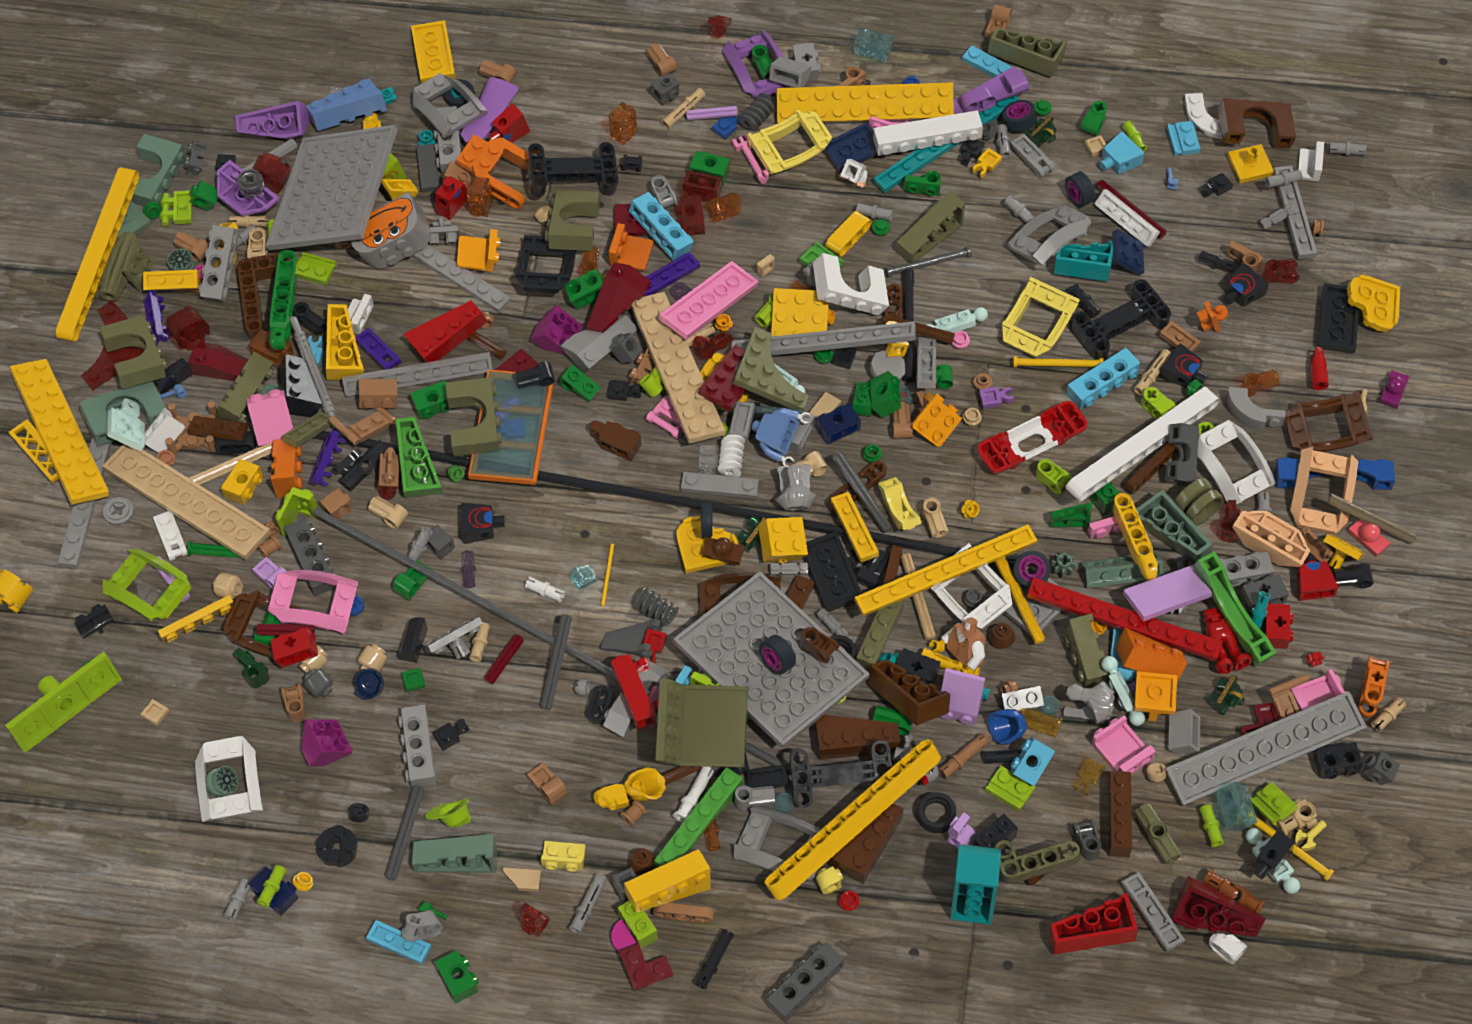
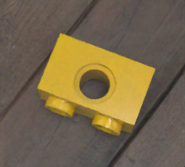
M239 459L221 486L224 497L245 505L251 499L257 485L263 480L260 466Z

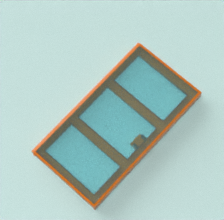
M488 370L486 378L491 377L492 384H496L497 395L493 397L498 402L499 411L495 412V416H499L500 427H497V432H501L502 443H499V451L472 454L468 477L475 480L535 485L537 483L553 384L545 387L537 384L519 389L515 372ZM480 409L478 425L486 417V413L482 409Z

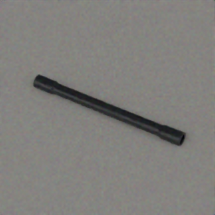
M905 269L903 271L905 320L913 322L914 270ZM908 341L909 346L905 354L904 381L909 383L915 381L914 341Z

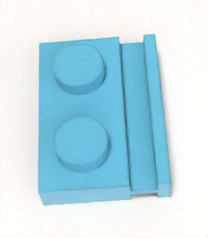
M1193 121L1178 122L1175 125L1167 124V132L1174 156H1177V154L1200 153V145Z

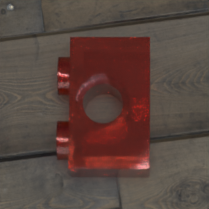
M687 170L682 184L683 197L718 204L722 193V177Z
M701 195L679 197L680 204H676L677 215H681V219H678L681 228L690 236L705 234Z

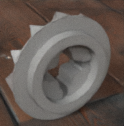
M113 498L105 504L103 516L111 525L118 524L120 526L121 523H127L128 519L133 517L134 508L132 503L126 498ZM115 508L122 511V515L116 514Z

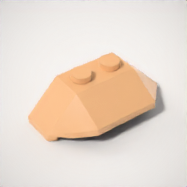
M1242 511L1233 525V529L1244 546L1254 552H1268L1271 562L1278 566L1301 567L1310 553V549L1307 547L1300 530L1267 511Z

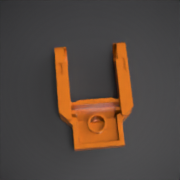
M473 134L456 159V164L471 172V178L476 187L512 208L521 209L526 202L525 197L520 192L490 175L502 157L527 171V152L504 138L490 139L487 142Z

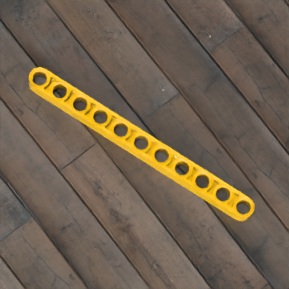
M119 167L58 322L56 328V338L76 342L79 338L109 255L138 184V170Z
M928 739L915 746L766 878L765 884L774 898L782 900L789 896L941 760V755L933 742Z

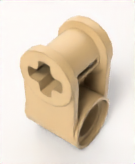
M256 227L249 232L247 258L268 255V249L265 246L267 237L262 228Z

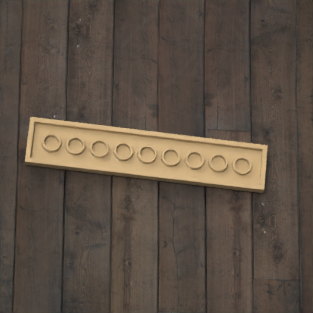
M665 292L644 296L640 300L636 299L631 304V310L649 348V352L688 443L725 435L724 426L713 402L698 394L699 388L703 385L704 381L686 340L659 320L660 313L670 307Z
M123 444L102 465L104 471L245 560L271 534L268 527L143 449L140 452Z

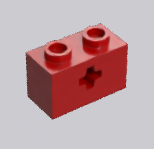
M1268 603L1266 609L1268 613L1263 620V633L1274 648L1287 649L1289 643L1293 642L1294 631L1290 630V624H1293L1294 613L1290 612V605Z
M300 628L295 632L282 634L277 638L271 639L274 661L281 668L318 656L316 637L308 628Z

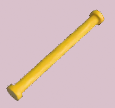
M1013 356V367H1096L1103 362V358H1099V360L1034 359Z
M1254 812L1246 819L1248 824L1252 823L1271 838L1276 833L1273 828L1256 817ZM1294 845L1293 854L1322 874L1324 879L1328 881L1333 875L1334 870L1327 869Z

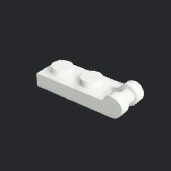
M167 511L154 516L153 519L169 560L173 561L175 557L180 555H188L173 514Z

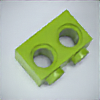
M630 901L618 907L620 919L623 920L641 949L658 939L657 930L645 911L636 913Z

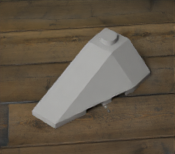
M625 315L619 317L604 333L584 330L571 336L560 347L585 374L612 352L609 346L613 343V338L620 333L633 334L638 328Z

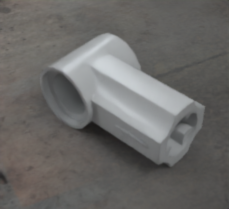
M744 785L739 786L735 791L734 805L741 811L748 810L754 806L775 805L773 786L756 788ZM745 796V797H747L748 799H747V800H742V799H740L739 797Z

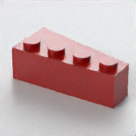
M470 300L403 335L427 363L442 359L488 321L482 311Z
M1128 893L1120 895V898L1113 901L1110 899L1096 908L1086 909L1084 913L1077 916L1074 914L1051 924L1049 938L1054 955L1136 941L1138 928Z

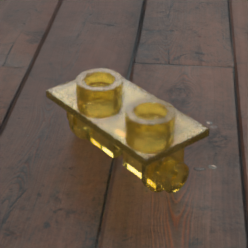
M1028 707L1027 709H1022L1021 714L1025 717L1027 728L1057 737L1062 719Z

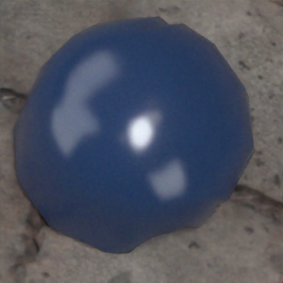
M374 668L360 671L354 681L356 694L363 699H373L380 695L384 689L382 674Z

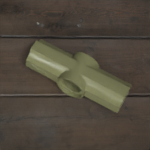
M1150 803L1143 804L1136 809L1134 814L1145 830L1148 842L1156 848L1164 863L1171 864L1180 858L1182 854L1170 837L1167 825L1160 821ZM1158 831L1162 836H1156L1153 832Z

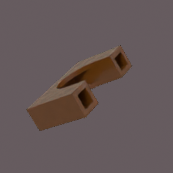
M1223 98L1217 108L1223 143H1241L1246 134L1243 119L1248 117L1257 118L1269 127L1273 147L1291 148L1297 138L1291 105L1289 103Z

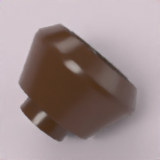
M999 623L990 629L988 638L994 647L1005 649L1014 643L1015 632L1008 624Z
M639 848L630 855L629 867H632L635 874L643 875L655 869L654 860L656 857L652 851Z

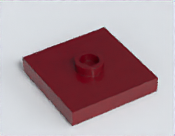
M615 204V231L617 224L620 223L625 224V231L628 232L629 236H650L629 212L631 204Z

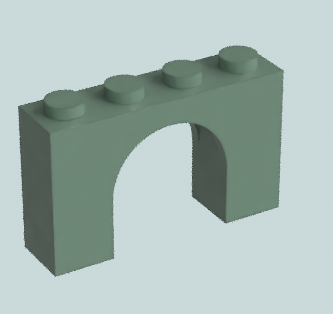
M144 134L136 147L140 158L159 163L162 167L155 176L149 179H139L131 201L141 206H145L148 202L160 203L163 194L170 187L171 180L177 175L179 166L186 158L183 145Z
M153 381L125 389L121 388L80 402L81 414L97 447L115 441V439L107 436L108 411L112 407L115 409L120 408L125 398L139 405L149 425L166 408Z

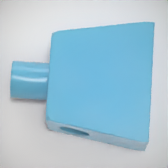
M1122 131L1103 148V160L1099 162V166L1103 171L1111 168L1116 174H1120L1141 165L1144 152Z

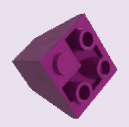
M555 305L537 324L531 340L544 350L567 355L560 346L571 336L581 332L583 325L559 306Z
M307 719L305 721L302 752L309 766H326L353 752L338 720Z

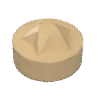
M543 206L536 211L535 218L538 222L542 223L550 219V206Z
M1161 763L1148 765L1146 768L1147 778L1154 782L1163 781L1167 777L1166 766Z

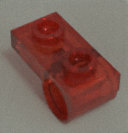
M722 330L710 339L702 335L696 336L693 339L692 347L695 355L705 360L711 358L718 350L726 348L734 339L730 333Z
M1228 500L1225 509L1226 518L1220 521L1217 536L1223 542L1236 543L1238 535L1233 529V525L1240 515V508L1236 507V500Z
M524 903L520 908L522 929L529 935L533 934L539 937L548 925L550 918L527 903Z

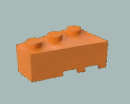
M282 439L273 440L272 450L274 463H272L271 468L274 469V475H271V482L277 498H285V495L291 491L292 487L297 489L303 488L302 477H299V472H302V462L299 461V456H302V447L300 445L295 448L283 442Z
M1126 627L1115 646L1124 667L1140 672L1177 675V683L1187 665L1182 651L1168 647Z

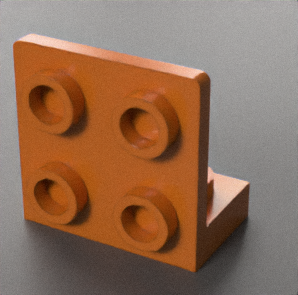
M618 223L609 250L610 265L616 262L631 265L636 270L645 271L654 244L653 240L629 236L628 232L625 231V224Z

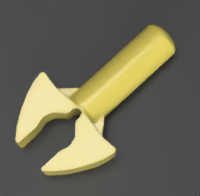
M1323 820L1319 821L1307 833H1303L1299 829L1294 840L1295 845L1300 840L1306 839V844L1301 850L1309 851L1314 849L1316 844L1313 842V838L1327 826Z

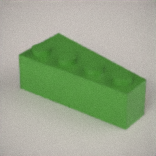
M415 417L396 419L405 498L443 494L442 486Z

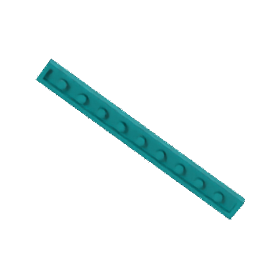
M1015 95L996 102L990 109L979 112L982 126L1002 116L1006 105L1020 99ZM961 142L916 149L874 177L873 182L886 193L903 182L906 175L912 176Z

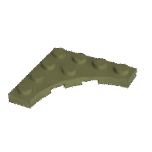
M755 327L733 384L802 413L809 395L796 389L780 374L771 356L770 340L772 334Z

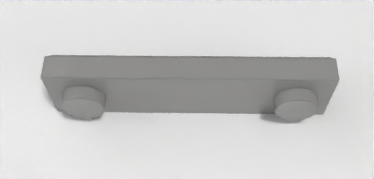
M918 338L917 388L936 389V339Z
M683 472L681 491L757 499L759 479Z
M1139 872L1121 881L1122 887L1128 893L1166 952L1185 942L1184 937Z

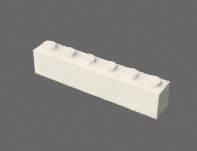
M977 110L874 128L873 140L878 156L889 155L896 152L982 138L983 126Z

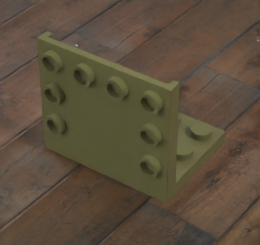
M660 678L656 761L673 766L744 768L748 687L683 685L668 678Z

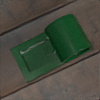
M238 648L234 652L237 662L245 668L244 675L250 687L259 688L270 680L268 668L262 662L258 664L249 651L244 652ZM258 674L257 677L251 678L252 675Z

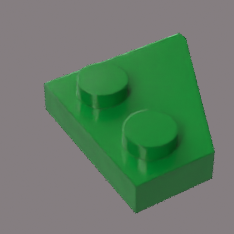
M1092 503L1052 511L1050 528H1089Z

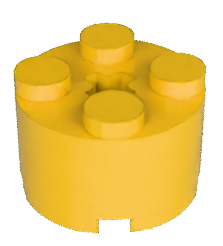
M1 569L0 605L5 603L11 611L18 613L32 595L34 589L27 583L24 585L18 576L5 569Z

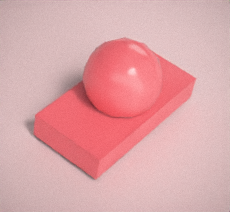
M1359 519L1348 529V533L1375 557L1390 546V542L1381 535L1380 528L1375 524Z

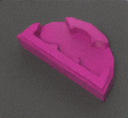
M619 920L615 924L611 936L614 949L618 953L637 944L623 920Z

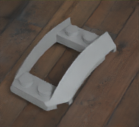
M441 73L413 89V107L424 114L432 125L439 130L443 138L450 136L488 113L478 98L463 83ZM451 88H455L468 103L442 117L429 101Z
M1067 205L1051 209L1036 216L1024 225L1009 241L1007 248L1045 267V262L1049 257H1054L1070 241L1081 235L1087 236L1088 226L1090 227L1091 220L1087 215ZM1051 220L1064 226L1053 233L1043 244L1028 237L1038 227Z
M754 806L750 808L752 813L738 845L734 844V860H742L751 865L774 872L785 860L759 851L772 821L809 834L808 841L820 829L792 815L761 806ZM820 868L807 880L815 879Z

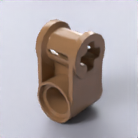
M301 682L297 683L296 686L281 687L282 697L290 720L295 723L302 722L306 718L307 713Z

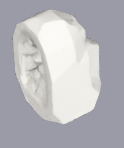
M1217 933L1213 934L1209 939V945L1213 951L1231 964H1234L1247 948L1234 935Z

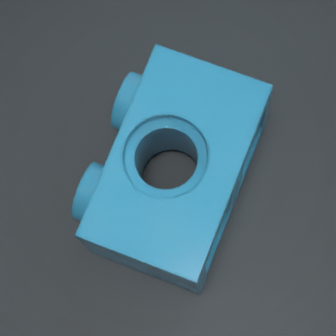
M1031 736L1029 740L1026 739L1021 747L1023 751L1020 756H1016L1012 761L1011 772L1035 786L1055 751ZM1029 756H1036L1034 764L1028 765L1026 763Z

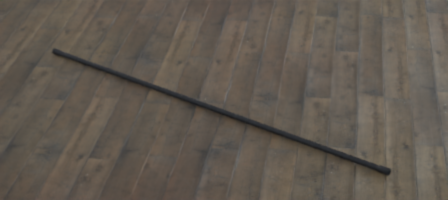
M322 431L311 439L325 440L328 431ZM339 434L338 438L346 440L344 444L355 446L343 434ZM367 439L356 446L370 449L377 440ZM383 442L388 447L393 448L396 454H399L398 444ZM428 450L429 456L433 461L470 467L471 458L454 456L453 454ZM480 460L478 468L514 475L530 476L531 473L529 468ZM538 471L537 480L698 510H701L703 503H711L712 512L758 521H761L763 518H790L789 516ZM803 519L804 529L828 534L837 531L839 536L848 537L843 526ZM869 531L874 542L887 545H898L904 548L953 556L962 549ZM1006 556L1005 558L1010 568L1013 569L1017 558Z

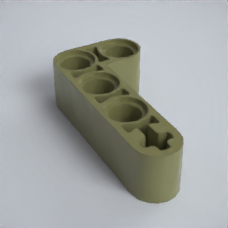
M1002 840L995 846L997 849H1008L1010 851L1006 856L1001 855L1000 871L1007 883H1016L1072 866L1080 860V848L1073 841L1060 843L1016 857L1013 845L1009 841ZM1071 850L1074 855L1070 856L1067 851ZM1048 856L1056 858L1052 863L1047 862L1045 859ZM1028 862L1036 864L1032 869L1027 868L1025 865ZM1014 868L1016 872L1013 875H1009L1006 873V870Z

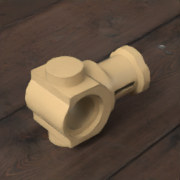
M1305 799L1296 800L1295 803L1298 809L1284 820L1276 822V830L1279 829L1285 835H1288V832L1294 828L1305 829L1307 827L1311 829L1318 821L1313 804ZM1300 812H1306L1309 816H1303Z

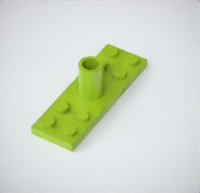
M102 652L62 683H59L53 676H46L41 679L38 684V690L44 696L5 726L21 750L26 753L118 684L122 678L109 657Z

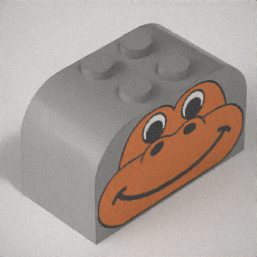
M408 192L372 210L363 239L350 241L353 248L371 267L382 269L394 265L398 261L422 250L430 240L431 230L423 209Z

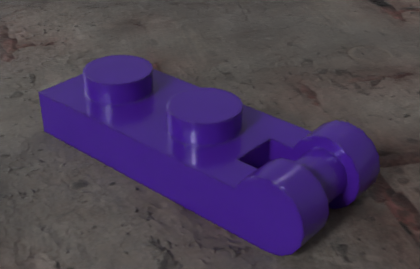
M369 327L355 337L356 343L382 370L391 369L393 366H398L402 363L398 355ZM389 357L391 360L386 362L385 359Z

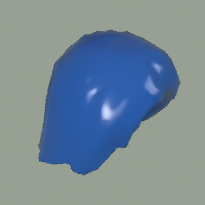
M1016 709L999 710L988 714L990 734L993 740L1000 743V745L1012 743L1022 737L1027 730L1024 715Z

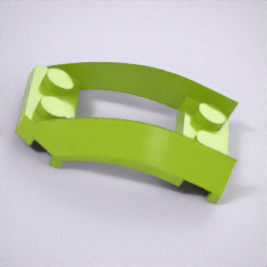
M127 549L131 553L109 581L103 579V594L134 609L150 621L154 618H159L160 620L168 618L191 590L190 582L187 579L188 576L153 554L141 549ZM146 564L152 565L174 578V581L153 607L126 590Z

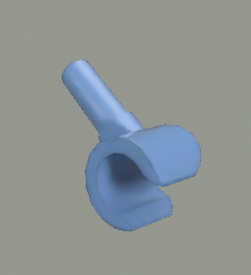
M1169 167L1167 168V188L1177 189L1178 179L1173 178L1172 170Z
M177 384L173 390L160 394V397L163 399L177 395L181 399L187 396V392L182 385Z

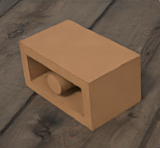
M359 379V408H397V380Z

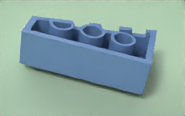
M369 78L361 80L355 85L345 87L339 92L329 94L323 99L313 101L306 106L311 123L317 131L340 125V121L343 120L354 121L360 115L371 116L373 115L372 112L381 110V112L387 111L382 93Z

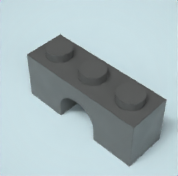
M1185 423L1169 424L1168 443L1178 448L1179 458L1177 461L1166 462L1165 481L1179 484H1191L1195 481L1199 426Z

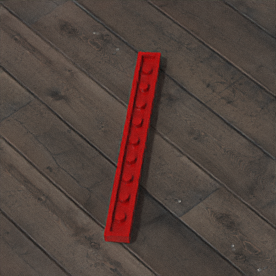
M1034 577L1027 594V598L1080 616L1092 614L1095 621L1124 630L1126 627L1159 643L1215 662L1223 642L1155 618L1142 621L1134 611Z

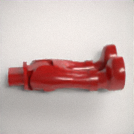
M1218 608L1205 610L1203 615L1205 617L1204 624L1206 625L1207 636L1223 641L1217 658L1218 662L1215 665L1217 672L1228 674L1233 670V667L1235 671L1247 667L1252 662L1251 656L1247 653L1240 654L1241 651L1237 645L1234 632L1223 614L1219 613ZM1223 643L1225 644L1228 650L1230 658H1227L1228 655L1224 649Z

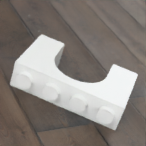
M822 253L813 262L819 300L874 315H880L889 307L883 269L868 265L858 275L861 292L851 289L842 279L838 257Z

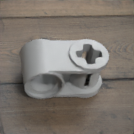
M661 175L653 177L651 180V192L653 197L658 200V203L663 208L678 205L676 195L667 179Z
M431 910L411 913L406 916V926L402 929L401 936L410 942L434 938L441 934L444 927Z

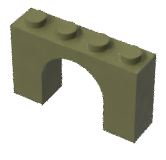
M556 190L555 197H552L550 219H548L547 224L548 230L545 233V241L549 242V249L593 250L594 225L570 224L564 220L574 216L598 217L600 208L599 191Z
M143 315L100 327L102 341L107 352L129 346H136L145 350L136 358L114 364L122 389L166 377V361L164 358L161 359V349L159 346H156V337L150 333L152 332L149 321H145Z
M491 377L447 382L446 392L449 408L475 406L486 413L485 419L473 428L450 430L453 455L462 456L499 451V443H502L501 432H497V427H500L499 416H495V412L499 410L498 402L493 397L497 395L496 384L491 382Z

